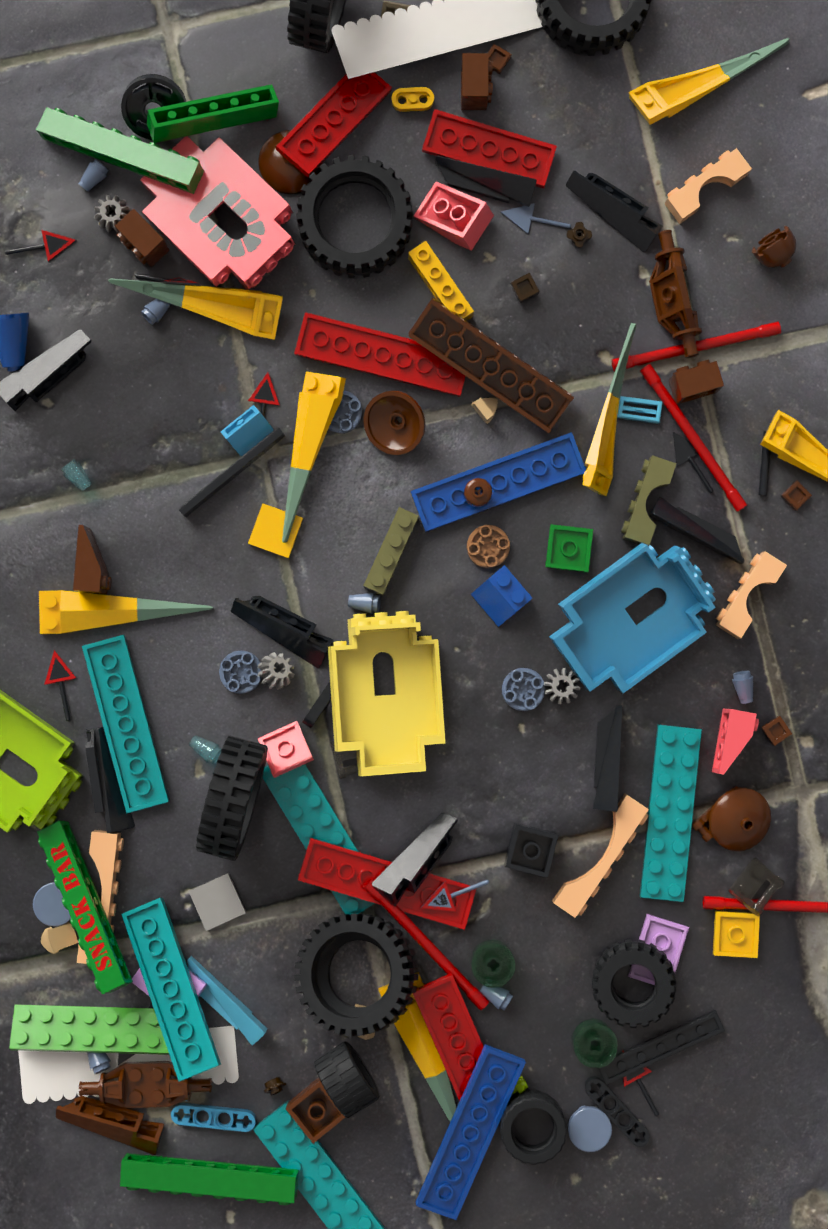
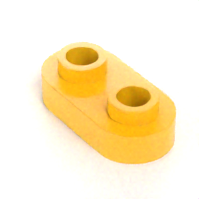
M427 87L399 88L392 94V105L400 112L426 111L434 104V94ZM426 98L427 102L421 103L420 99ZM405 99L406 103L400 104L398 101Z

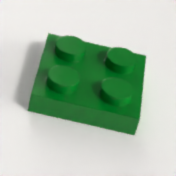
M550 524L545 568L589 572L593 529Z

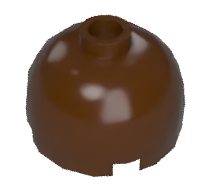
M784 226L785 230L780 231L779 228L772 231L758 242L761 246L757 250L753 247L752 253L762 265L768 268L778 266L783 268L792 261L791 257L796 250V239L789 227Z

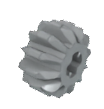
M106 195L107 201L104 202L99 199L98 202L101 207L96 206L94 208L97 212L94 218L96 221H99L98 225L100 228L106 227L107 232L114 228L118 232L115 225L131 209L126 206L127 202L124 199L119 200L117 195L112 200L109 195ZM113 211L116 215L112 217L109 213Z
M275 652L262 658V662L257 667L261 670L257 676L264 678L262 684L268 683L269 689L276 687L277 690L290 684V679L295 675L291 672L294 666L288 664L290 658L284 659L283 653L276 655Z
M562 668L561 675L557 669H554L555 677L547 674L546 677L551 680V683L544 682V686H550L551 689L544 691V693H553L549 699L550 701H554L558 696L557 703L562 704L563 697L566 703L571 702L568 695L577 698V694L572 691L573 689L580 690L579 686H574L573 684L578 682L579 678L571 680V677L574 675L573 671H570L567 676L566 668ZM560 680H562V683H567L564 692L557 690L556 686L559 685Z

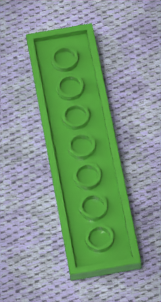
M14 1006L10 1050L169 1055L153 1008Z

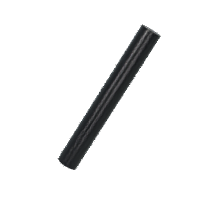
M762 446L758 494L760 496H767L771 450Z

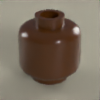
M482 478L470 480L464 489V498L473 507L486 505L492 496L490 483Z

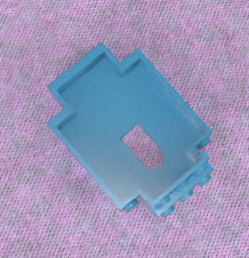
M641 543L558 604L570 622L549 636V638L588 691H592L610 678L615 687L621 693H625L707 633L703 627L705 622L696 614L701 610L709 613L716 608L712 603L716 600L713 596L714 590L708 582L704 583L701 578L703 575L701 570L696 565L693 566L689 561L691 556L684 547L681 548L674 545L656 558L658 554L651 545L648 546ZM661 588L666 594V601L663 606L636 625L625 608L651 589Z

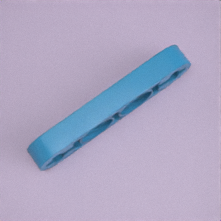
M178 1103L171 1112L172 1121L175 1124L249 1132L256 1123V1115L248 1109ZM183 1109L184 1113L190 1114L191 1109H194L193 1121L189 1120L190 1115H184L183 1119H180L176 1112ZM201 1110L209 1114V1119L205 1122L199 1121L197 1118V1113ZM221 1113L229 1114L230 1122L222 1124L219 1121V1115ZM234 1114H238L237 1119H243L244 1116H248V1119L252 1120V1122H249L248 1126H245L243 1121H237L236 1125H233Z

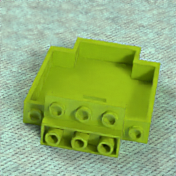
M0 690V758L9 749L33 766L37 771L38 777L33 785L24 786L0 769V828L8 833L13 829L16 831L24 822L28 826L35 825L42 830L54 824L57 819L55 816L59 809L63 810L70 801L67 797L72 791L76 792L82 784L80 779L83 774L63 761V758L68 759L74 750L72 746L75 742L2 690Z

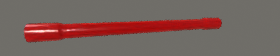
M777 321L760 325L756 328L695 341L697 351L781 334V326ZM683 344L633 356L629 355L626 369L685 355ZM619 358L611 359L612 368L614 372L616 370Z
M648 364L641 369V374L659 396L726 494L727 499L736 512L747 506L745 500L729 481L663 385L661 378L652 365Z
M373 878L367 880L363 888L391 914L446 974L452 973L456 984L465 992L472 1003L479 1010L484 1009L488 1005L489 1000L464 977L397 905L396 907L391 905L373 888Z
M703 896V909L828 913V902Z

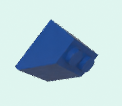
M505 565L471 593V596L498 627L532 599L530 594Z

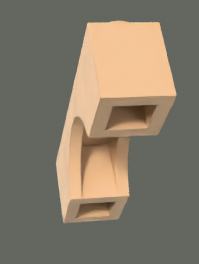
M737 148L732 152L729 150L724 152L718 158L720 161L714 165L712 162L701 170L702 174L697 177L695 175L691 176L684 182V187L681 189L676 187L667 194L668 198L665 205L679 224L698 211L700 207L699 191L703 186L712 182H720L732 187L750 173L752 168Z
M766 551L753 557L750 562L752 568L748 573L744 572L739 580L740 587L737 591H732L727 599L730 603L726 609L722 608L716 617L718 620L716 626L737 639L742 638L752 622L746 607L749 592L758 584H775L787 566Z

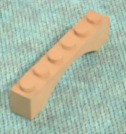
M624 794L618 802L617 812H613L612 836L603 857L586 874L574 880L564 882L553 898V903L574 918L578 914L581 916L588 906L586 902L589 897H594L600 888L598 886L602 878L606 879L611 873L612 868L610 866L614 860L618 861L624 853L623 847L627 842L630 844L636 836L635 829L639 824L642 826L647 820L649 809L627 794Z
M94 830L91 832L89 854L95 862L100 875L102 886L101 904L114 933V925H111V918L116 913V903H113L114 894L117 895L119 889L116 874L120 873L121 860H118L119 851L123 850L124 838H121L120 832L107 833V831ZM78 946L77 963L87 964L85 951Z

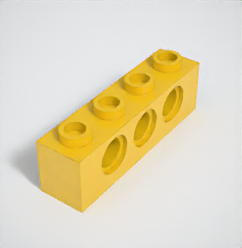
M424 241L408 252L409 261L434 298L465 321L471 319L474 316V310L427 241Z

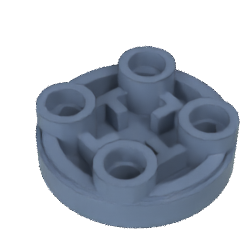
M343 391L341 403L329 426V431L344 434L358 426L362 418V407L355 395L348 391Z
M234 651L228 654L220 664L219 675L222 684L234 693L243 694L251 692L262 680V677L257 676L261 671L257 668L261 663L260 660L248 651Z
M518 668L511 671L505 677L502 684V695L505 702L513 709L519 711L534 709L541 703L545 695L544 680L536 671L529 668Z
M54 882L44 885L37 891L33 899V910L36 917L43 924L61 926L70 921L71 916L62 903L63 896Z
M581 1106L569 1119L568 1134L570 1140L578 1149L585 1152H595L605 1147L609 1142L612 1126L608 1116L601 1109L593 1106Z

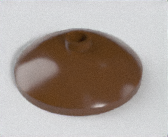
M291 130L281 131L271 136L262 146L258 161L259 170L264 181L275 191L284 194L301 193L303 185H308L310 181L307 176L276 150V146ZM320 166L314 171L316 175L320 172Z
M385 391L375 396L368 403L364 413V428L371 443L380 451L391 455H402L416 448L421 442L425 433V417L421 407L411 396L400 391ZM398 416L401 417L402 423L397 420Z
M750 788L732 789L724 793L715 802L709 817L710 832L714 840L727 850H748L756 846L767 834L771 823V810L766 799L757 791Z

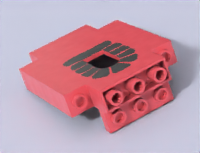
M186 136L172 149L180 153L181 156L186 158L192 156L200 161L204 173L195 193L192 194L143 176L140 179L155 199L142 212L147 220L215 287L226 282L229 274L232 272L238 278L241 285L246 290H249L251 287L257 286L262 280V276L266 272H271L277 266L278 261L281 258H285L293 250L295 243L292 237L280 226L290 219L293 213L292 209L220 137L203 152ZM222 203H225L247 224V234L243 238L238 240L230 238L209 217Z

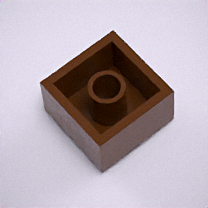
M462 53L461 110H487V103H491L493 61H488L489 53Z
M134 208L115 225L119 232L116 235L121 243L128 250L133 248L131 251L143 265L147 263L150 267L154 266L169 251L164 239Z
M710 360L697 363V366L690 369L689 366L678 368L669 379L672 395L677 405L715 394L724 386L717 361L710 363Z
M319 1077L291 1099L286 1106L287 1112L312 1143H315L345 1118L330 1099Z

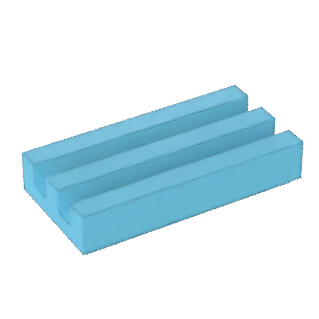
M620 396L617 418L659 424L662 402ZM627 402L656 406L657 410L623 406V404ZM622 411L656 415V418L624 414Z

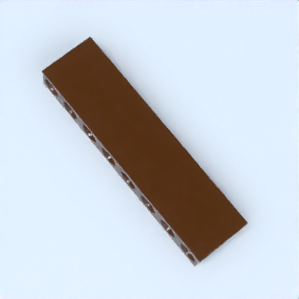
M434 298L430 300L408 333L410 338L547 433H550L552 427L574 399L572 394Z

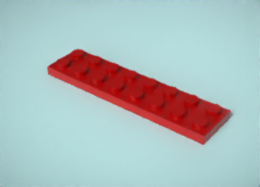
M306 312L304 314L294 352L295 355L461 397L466 376L415 340Z
M310 838L298 880L381 905L363 888V885L370 878L375 880L392 862ZM429 873L415 893L406 889L397 906L403 912L465 930L476 889L452 898L456 912L422 909L421 906L444 882H446L450 894L470 886Z

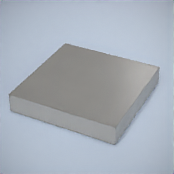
M229 873L188 891L206 931L246 913Z

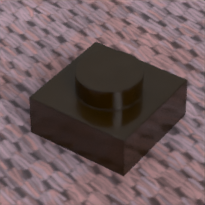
M530 273L510 283L520 303L540 292Z

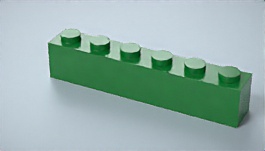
M271 84L149 109L147 126L153 143L276 118L279 101Z

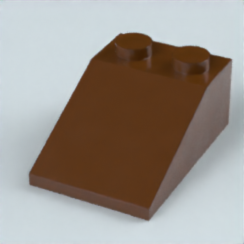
M79 525L73 590L83 593L107 594V590L111 589L112 580L109 577V572L93 532L90 528Z

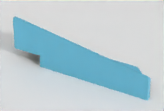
M190 956L187 960L188 969L207 983L200 996L236 1030L239 1028L253 1046L264 1036L268 1028L195 958Z

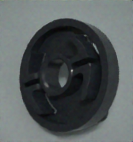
M146 74L131 81L124 91L121 102L122 116L127 126L138 136L152 140V137L146 125L148 115L146 105L154 102L163 107L186 102L181 88L171 79L159 74Z

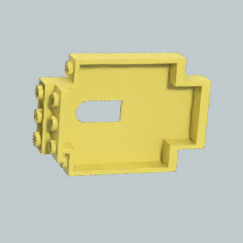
M409 611L396 612V616H388L387 612L374 613L375 617L366 618V614H353V618L348 619L349 645H347L346 641L333 642L334 646L328 647L335 751L356 750L358 776L426 771L424 745L446 743L438 639L432 640V636H419V641H417L416 632L421 631L420 622H416L415 615H409ZM380 652L389 654L393 660L395 695L375 696L373 658Z

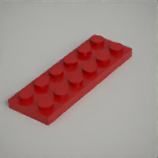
M375 72L348 79L346 74L276 146V150L309 178L391 92L392 87Z
M434 109L422 152L537 180L536 186L544 189L557 146Z
M449 973L418 987L413 996L460 1101L484 1046L452 973Z

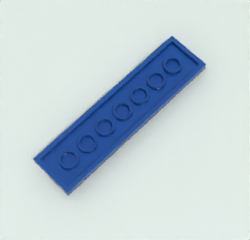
M571 432L411 491V495L424 530L428 532L583 475L586 468ZM474 478L485 479L492 487L491 499L482 507H473L464 498L465 486Z
M486 1044L484 1045L416 1199V1206L457 1220L525 1066V1059Z

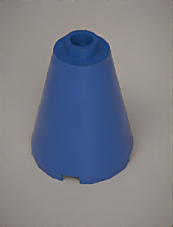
M29 313L0 315V362L3 368L7 367V371H16L20 369V366L25 365Z

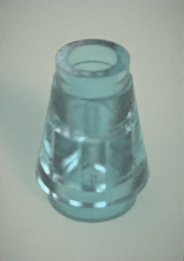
M75 459L61 469L64 473L63 476L82 492L92 484L81 463H77Z
M197 735L189 743V746L207 763L211 762L214 764L218 760L221 753L219 744Z

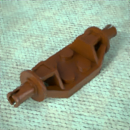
M664 230L658 233L662 251L655 255L657 262L649 280L658 322L672 334L673 340H682L685 358H692L699 355L695 336L702 333V328H699L697 311L691 309L683 273L687 271L683 257L684 248H675L672 230ZM666 260H669V268L664 271ZM682 321L686 329L680 330L675 322Z
M170 1061L125 1062L107 1073H101L98 1082L80 1081L79 1089L81 1091H79V1096L99 1095L101 1104L107 1102L123 1108L170 1107L184 1100L186 1102L190 1101L192 1092H212V1078L192 1079L190 1077L179 1082L172 1079V1075H177L173 1063ZM119 1077L117 1081L108 1082L109 1079Z

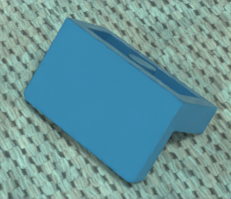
M253 405L224 428L221 433L236 452L243 456L274 429Z

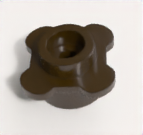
M577 222L572 230L567 231L566 236L568 239H571L576 247L580 248L587 239H591L592 232L587 230L582 222Z
M280 1077L271 1079L264 1083L266 1088L264 1093H270L271 1096L283 1091L282 1087L286 1085V1082H282Z

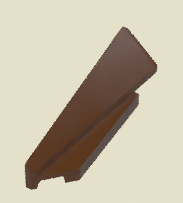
M79 1096L72 1103L63 1107L59 1105L56 1108V1118L152 1155L157 1153L164 1124L143 1121L144 1113L109 1103L101 1104L99 1100L85 1096Z

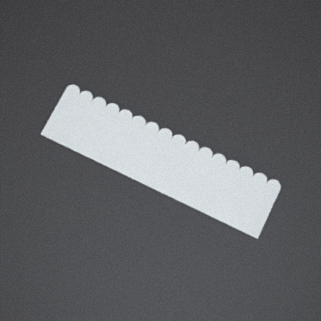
M433 0L432 5L429 2H423L419 8L411 5L407 8V12L405 9L399 8L395 11V16L392 12H385L382 18L379 15L371 16L369 21L361 18L357 21V25L352 21L347 22L344 27L335 25L332 28V34L347 77L350 79L542 27V16L538 17L537 15L538 3L535 0Z
M234 1027L209 1028L221 1065L197 1074L192 1079L212 1078V1081L219 1085L226 1078L227 1082L235 1083L239 1078ZM18 1050L22 1096L27 1104L35 1102L36 1098L39 1102L43 1103L48 1101L49 1097L54 1101H59L63 1095L68 1100L74 1099L76 1094L79 1096V1091H81L79 1089L80 1081L98 1082L101 1073L94 1074L93 1070H90L87 1052ZM106 1053L111 1060L109 1062L111 1067L103 1072L107 1073L120 1066L118 1065L119 1053ZM135 1054L123 1063L172 1061L170 1055ZM172 1075V1079L178 1080L177 1076ZM119 1077L109 1079L108 1082L117 1081Z

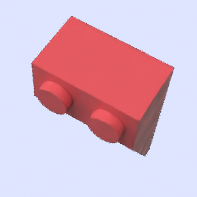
M435 182L413 217L453 243L472 251L494 217V214L485 201Z
M723 708L712 772L724 775L753 736V732H756L758 729L759 719L756 718V713Z

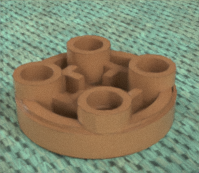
M480 526L468 538L467 553L470 559L480 567H497L505 561L509 554L510 541L505 532L496 526Z

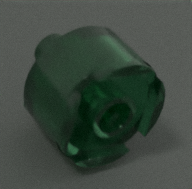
M486 940L478 944L471 955L473 975L486 987L497 988L506 984L515 972V959L510 948L498 940ZM491 959H495V961L498 963L495 964L494 968H491L490 964H487L491 962Z
M591 1018L581 1022L575 1028L571 1037L572 1047L582 1064L588 1067L601 1068L609 1065L614 1060L618 1044L617 1038L608 1024L596 1018ZM591 1041H597L599 1045L595 1047V1045L591 1044Z

